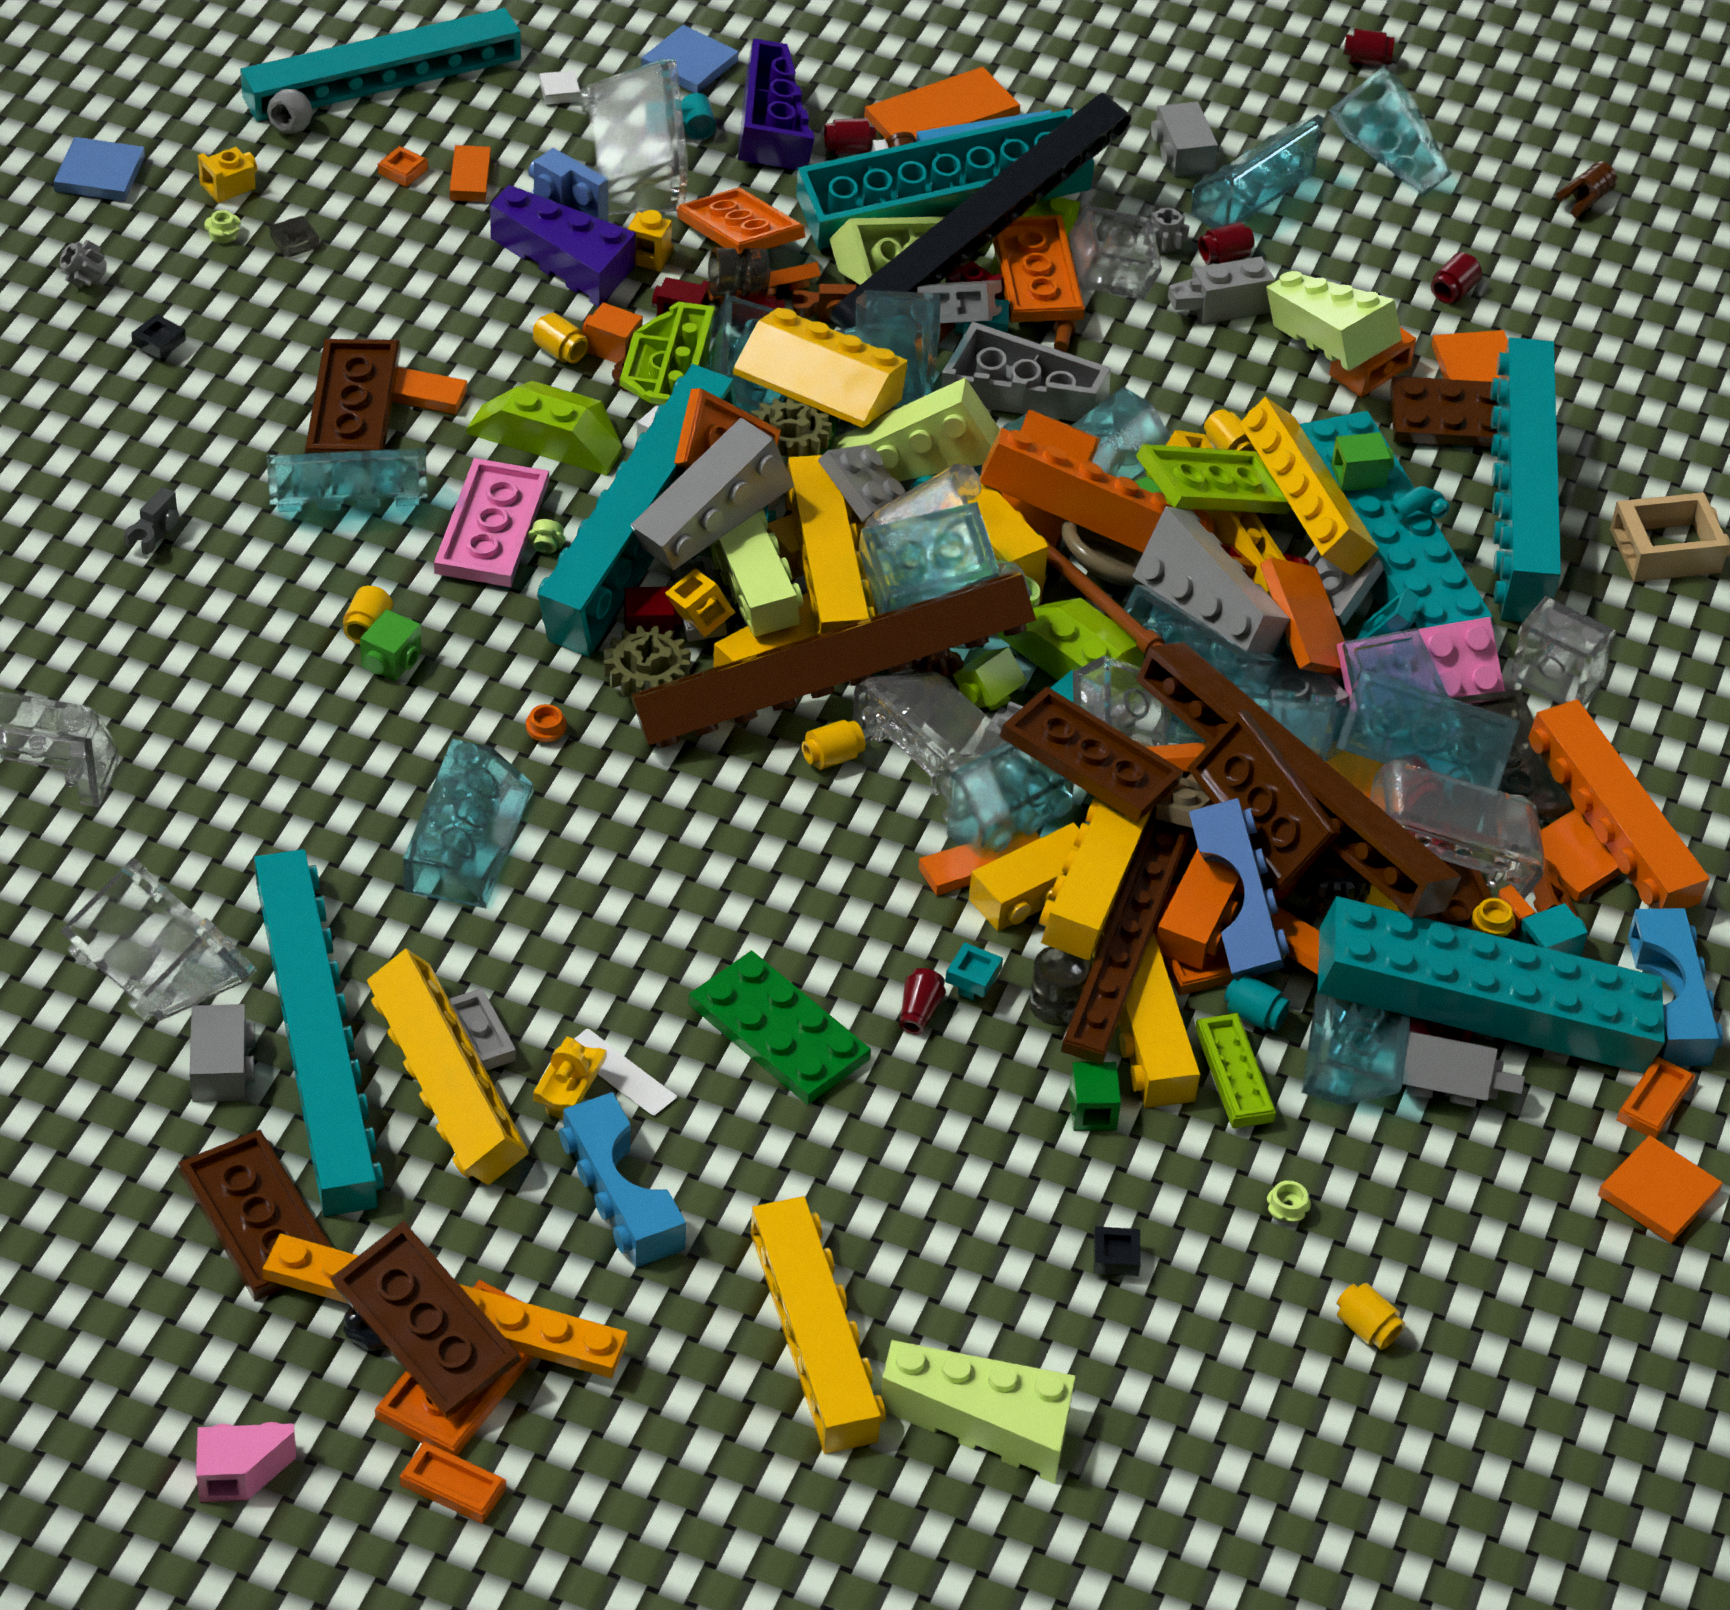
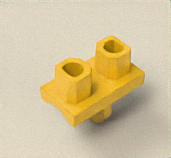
M566 1036L561 1046L555 1049L552 1054L551 1063L533 1092V1101L545 1105L548 1115L563 1120L564 1108L582 1102L607 1059V1050L586 1047L575 1039Z

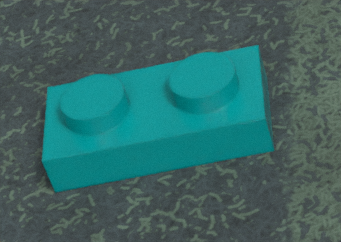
M1408 588L1404 589L1359 626L1354 640L1407 631L1416 619V614L1413 612L1419 596Z

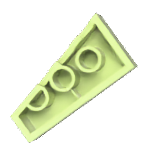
M1298 271L1286 272L1280 276L1279 280L1266 287L1274 327L1296 340L1305 339L1307 347L1312 350L1321 348L1324 350L1327 359L1332 362L1339 359L1342 368L1347 371L1402 340L1395 299L1380 296L1376 292L1358 290L1350 285L1332 283L1324 278L1306 276Z
M965 377L878 417L864 428L857 427L835 437L831 450L868 444L880 454L883 459V465L892 478L897 481H904L984 464L1000 429Z
M763 509L710 545L712 563L716 570H721V580L725 586L729 585L731 597L735 604H739L741 615L754 637L799 625L798 607L804 606L803 596L798 583L791 584L790 582L792 575L787 559L785 557L779 558L778 556L780 555V549L775 533H767L768 522Z
M891 1340L882 1378L881 1397L886 1413L933 1433L942 1430L956 1436L958 1443L973 1450H975L976 1446L1001 1455L1002 1462L1019 1468L1020 1464L1039 1471L1040 1478L1055 1484L1071 1408L1075 1375Z

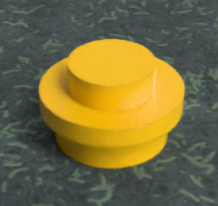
M1498 898L1485 899L1474 909L1472 915V924L1477 931L1499 937L1508 935L1513 930L1515 917L1510 905Z

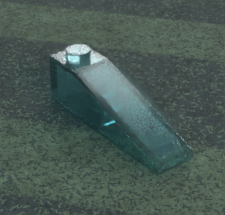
M1384 67L1328 110L1344 137L1425 196L1452 175L1412 96L1401 79Z

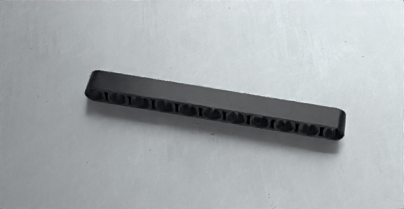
M1104 92L1095 96L844 297L831 313V321L847 335L857 336L862 342L870 339L918 300L917 287L938 284L1116 140L1127 129L1132 115Z

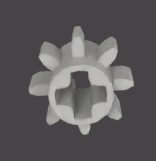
M1161 208L1156 212L1153 211L1151 220H1145L1143 235L1149 237L1148 245L1161 253H1171L1176 249H1181L1182 241H1188L1190 227L1184 224L1185 216L1172 208Z
M87 239L83 244L78 241L76 244H69L60 257L61 272L66 274L65 281L78 288H81L83 283L87 286L98 283L104 276L107 263L104 260L105 256L100 253L101 247Z

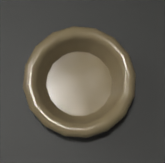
M1064 520L1062 523V539L1078 562L1088 572L1103 581L1115 585L1147 587L1132 577L1142 557V552L1068 520Z

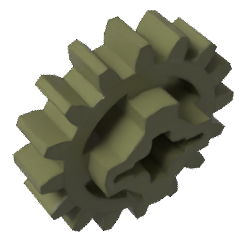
M789 397L786 403H782L775 398L772 400L771 406L760 403L759 411H751V415L781 430L777 447L781 456H785L786 462H788V457L807 456V454L813 456L820 455V449L828 448L832 428L828 413H821V410L813 407L810 408L801 402L799 404L794 403V400Z
M637 626L635 634L623 630L622 640L613 637L610 639V648H605L604 676L610 677L611 688L621 686V695L626 696L630 692L636 693L689 676L691 652L690 649H685V640L683 638L673 641V631L671 630L662 635L659 634L658 626H654L650 632H645L642 626Z

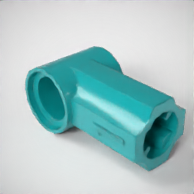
M702 93L689 94L681 102L645 105L643 107L646 137L686 133L692 139L703 140L712 136L716 131L717 125L710 99Z

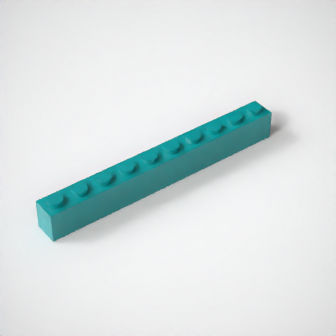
M305 849L254 856L256 886L323 1217L377 1208L376 1190L384 1189L383 1174L380 1162L372 1163L370 1155L376 1154L373 1128H364L363 1120L369 1119L366 1094H357L356 1086L362 1085L358 1059L350 1060L348 1052H354V1040L351 1026L342 1025L341 1019L347 1018L344 993H336L334 986H340L337 960H328L327 954L333 953V943L330 928L322 929L321 922L326 921L323 896L315 897L314 891L320 890L317 866H308Z

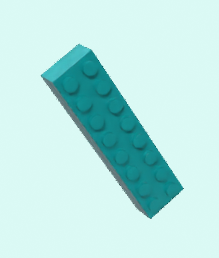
M1072 110L1057 111L798 167L796 197L817 250L830 248L829 239L850 218L946 217L1072 116ZM1092 158L1040 201L1091 190L1094 159Z
M1509 337L1505 353H1498L1496 374L1499 375V378L1492 379L1490 400L1496 401L1497 405L1493 406L1491 413V428L1497 429V434H1494L1492 438L1491 457H1497L1498 463H1494L1492 470V486H1498V492H1494L1492 514L1499 517V521H1495L1493 528V544L1499 545V551H1495L1493 574H1500V581H1496L1494 587V604H1500L1501 621L1547 624L1561 576L1554 341Z
M692 364L683 377L680 376L676 380L671 396L665 405L661 404L658 407L653 423L647 432L639 435L635 449L629 459L619 465L614 481L608 490L605 489L601 492L596 508L588 519L585 518L580 523L576 538L569 548L566 547L562 550L557 566L551 575L545 577L539 585L537 598L540 602L542 621L545 625L549 642L587 657L591 656L624 606V587H636L655 558L642 549L630 524L686 471V469L674 464L691 389L702 388L737 407L733 378Z
M1368 411L1300 424L1336 482L1337 479L1331 467L1336 437L1380 432ZM1383 437L1386 446L1390 447L1385 438ZM1395 455L1394 468L1388 473L1386 487L1342 491L1379 548L1371 557L1380 559L1384 570L1370 589V592L1380 609L1404 589L1408 588L1418 595L1419 599L1413 612L1416 614V619L1407 631L1491 617L1492 622L1493 616L1431 514L1417 510L1405 519L1399 520L1393 513L1391 504L1415 489Z
M1336 896L1319 928L1318 994L1644 1074L1665 1043L1662 977L1423 917L1410 918L1403 912Z

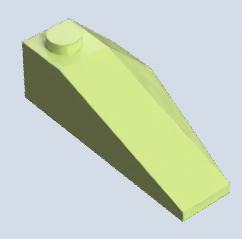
M944 217L850 218L829 239L838 271L861 285Z

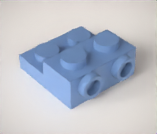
M551 148L542 156L533 160L528 170V175L534 179V189L531 193L608 222L607 177L555 148Z

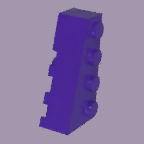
M753 38L746 70L737 160L798 170V167L809 165L815 138L813 131L809 130L808 127L809 117L807 110L803 109L802 93L800 86L796 85V72L788 44Z
M508 185L490 204V232L492 240L524 260L531 258L539 263V270L550 276L554 273L565 280V286L575 293L580 290L590 296V302L597 307L606 301L635 267L636 232L512 185Z

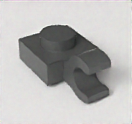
M161 487L140 509V519L134 525L129 526L124 532L125 546L130 547L135 541L142 540V553L147 555L155 549L156 543L167 532L174 529L179 518L176 493L174 491Z

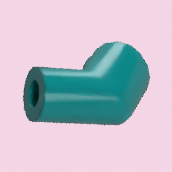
M1420 486L1392 503L1391 509L1399 520L1405 519L1417 510L1431 514L1435 519H1441L1448 514L1450 505L1441 492Z

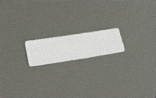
M590 1029L584 1030L574 1038L578 1043L586 1047L607 1050V1059L598 1075L651 1115H656L677 1098L676 1094L624 1057Z

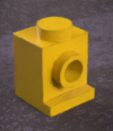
M233 147L210 157H207L205 153L198 155L200 184L217 203L256 189L255 173L258 168L256 160L250 152L243 154L237 147Z
M656 210L637 212L627 228L636 232L635 265L661 272L674 250V244H671L672 220L662 218L661 213ZM644 247L654 250V254L642 251V249Z
M696 568L665 592L678 614L698 629L704 638L735 613L718 585Z

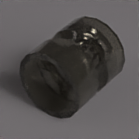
M712 248L708 262V283L711 295L734 296L737 291H741L744 297L766 296L770 283V261L767 250L765 248H744L738 254L735 248Z
M1050 946L1037 954L1034 961L1033 983L1029 999L1030 1010L1036 1018L1043 1023L1053 1026L1070 1024L1090 973L1088 960Z

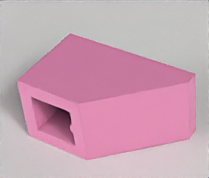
M266 1422L261 1425L232 1426L230 1424H218L213 1427H198L196 1479L199 1502L248 1501L296 1459L294 1424Z

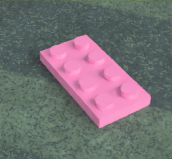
M474 458L435 558L434 574L511 587L528 542L527 534L533 528L549 484V471Z
M1491 617L1336 644L1345 691L1349 695L1348 707L1350 711L1362 716L1360 721L1506 695Z

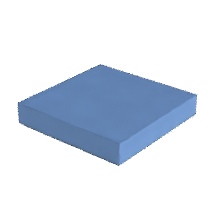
M682 25L641 58V68L693 93H700L738 62L739 51Z
M74 137L54 179V190L61 193L125 202L144 161V147Z

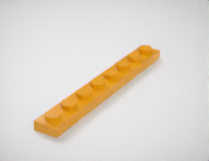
M280 1233L262 1268L263 1280L348 1303L333 1286L330 1278L359 1255ZM459 1284L517 1352L607 1378H613L627 1345V1331Z

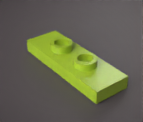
M1234 1013L1197 1019L1195 1030L1232 1129L1274 1122L1276 1111L1239 1014Z

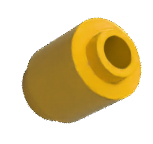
M549 313L540 317L534 324V344L559 361L574 364L585 355L589 342L584 337L583 331L558 314Z
M1220 409L1212 413L1205 421L1204 430L1206 436L1216 449L1255 451V448L1239 424L1242 420L1235 413Z
M362 586L357 590L343 618V631L349 640L360 644V638L386 609L392 611L393 600L389 594L377 586Z
M840 720L807 731L805 741L802 742V752L808 764H813L818 770L855 759L858 753L863 752L866 747L863 731L854 720L850 722Z
M1364 1283L1359 1287L1356 1284L1350 1285L1337 1300L1336 1304L1340 1307L1337 1317L1369 1346L1375 1344L1380 1350L1386 1349L1397 1339L1405 1327V1322L1399 1318L1400 1311L1368 1283Z

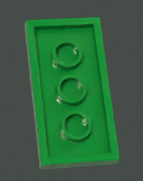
M752 950L689 993L688 1005L806 1105H809L870 1060L871 1048Z

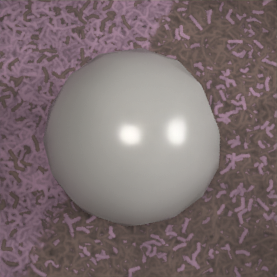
M295 89L277 92L269 101L267 108L269 121L276 130L284 134H297L303 131L311 122L313 114L310 101L303 93Z

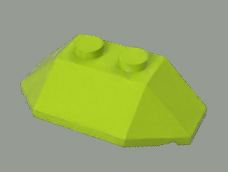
M677 302L669 307L668 312L653 318L637 329L633 334L621 373L620 386L653 406L657 404L665 405L672 394L676 380L680 376L683 377L692 364L707 368L715 306Z
M535 381L519 385L481 405L466 428V434L606 476L622 453V445L602 401Z
M1082 598L1034 606L1033 611L1036 621L1027 623L1026 631L1011 636H1004L1003 631L998 633L999 638L1059 681L1073 670L1103 689L1100 712L1121 727L1147 703V690L1136 681L1144 661V654L1137 648L1136 641L1114 621Z

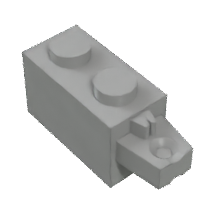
M1262 256L1193 268L1192 279L1169 285L1168 299L1174 310H1194L1201 325L1270 313V304L1266 287L1274 283L1275 279Z
M1408 1031L1398 1082L1408 1085L1407 1094L1432 1098L1435 1090L1450 1093L1449 1102L1475 1107L1477 1099L1488 1101L1489 1098L1497 1100L1499 1090L1522 1094L1525 1076L1502 1072L1504 1061L1496 1060L1498 1050L1496 1048Z

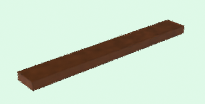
M1154 807L1062 1043V1053L1101 1065L1104 1063L1192 831L1191 827L1155 819L1156 807Z

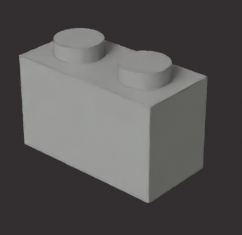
M1199 102L1158 106L1156 120L1151 123V135L1153 141L1158 142L1161 148L1162 161L1164 164H1168L1173 177L1214 173L1218 144Z
M245 1004L192 1006L189 1072L192 1102L246 1100V1083L255 1082L254 1056H247V1048H255V1022H246Z

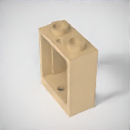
M1704 492L1616 502L1610 531L1633 582L1722 573L1725 558L1730 555V539L1726 533H1723L1718 523L1717 511L1714 507L1710 506ZM1693 525L1701 541L1652 546L1645 530Z

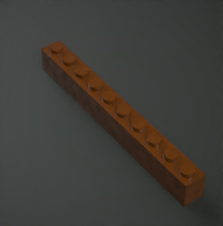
M1013 571L630 695L646 743L648 745L656 744V747L659 749L680 742L679 735L695 731L696 736L714 732L719 729L718 723L732 718L734 723L749 721L758 717L757 710L772 706L773 711L789 708L797 704L795 698L810 693L812 698L829 695L835 692V685L847 681L850 682L851 686L869 682L874 679L872 673L887 668L890 674L904 671L912 667V660L924 656L927 657V661L944 658L951 654L949 648L965 644L966 649L988 643V636L1002 631L1004 636L1024 632L1027 630L1026 624L1036 621V617L1023 574Z
M1185 642L1149 647L1136 679L1141 686L1207 743H1210L1239 710L1248 711L1340 830L1341 834L1329 848L1410 918L1444 912L1461 878L1457 872Z

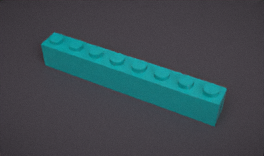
M501 8L240 68L242 97L257 122L269 119L267 113L269 101L281 90L295 89L307 97L312 108H317L521 60V31L507 9Z

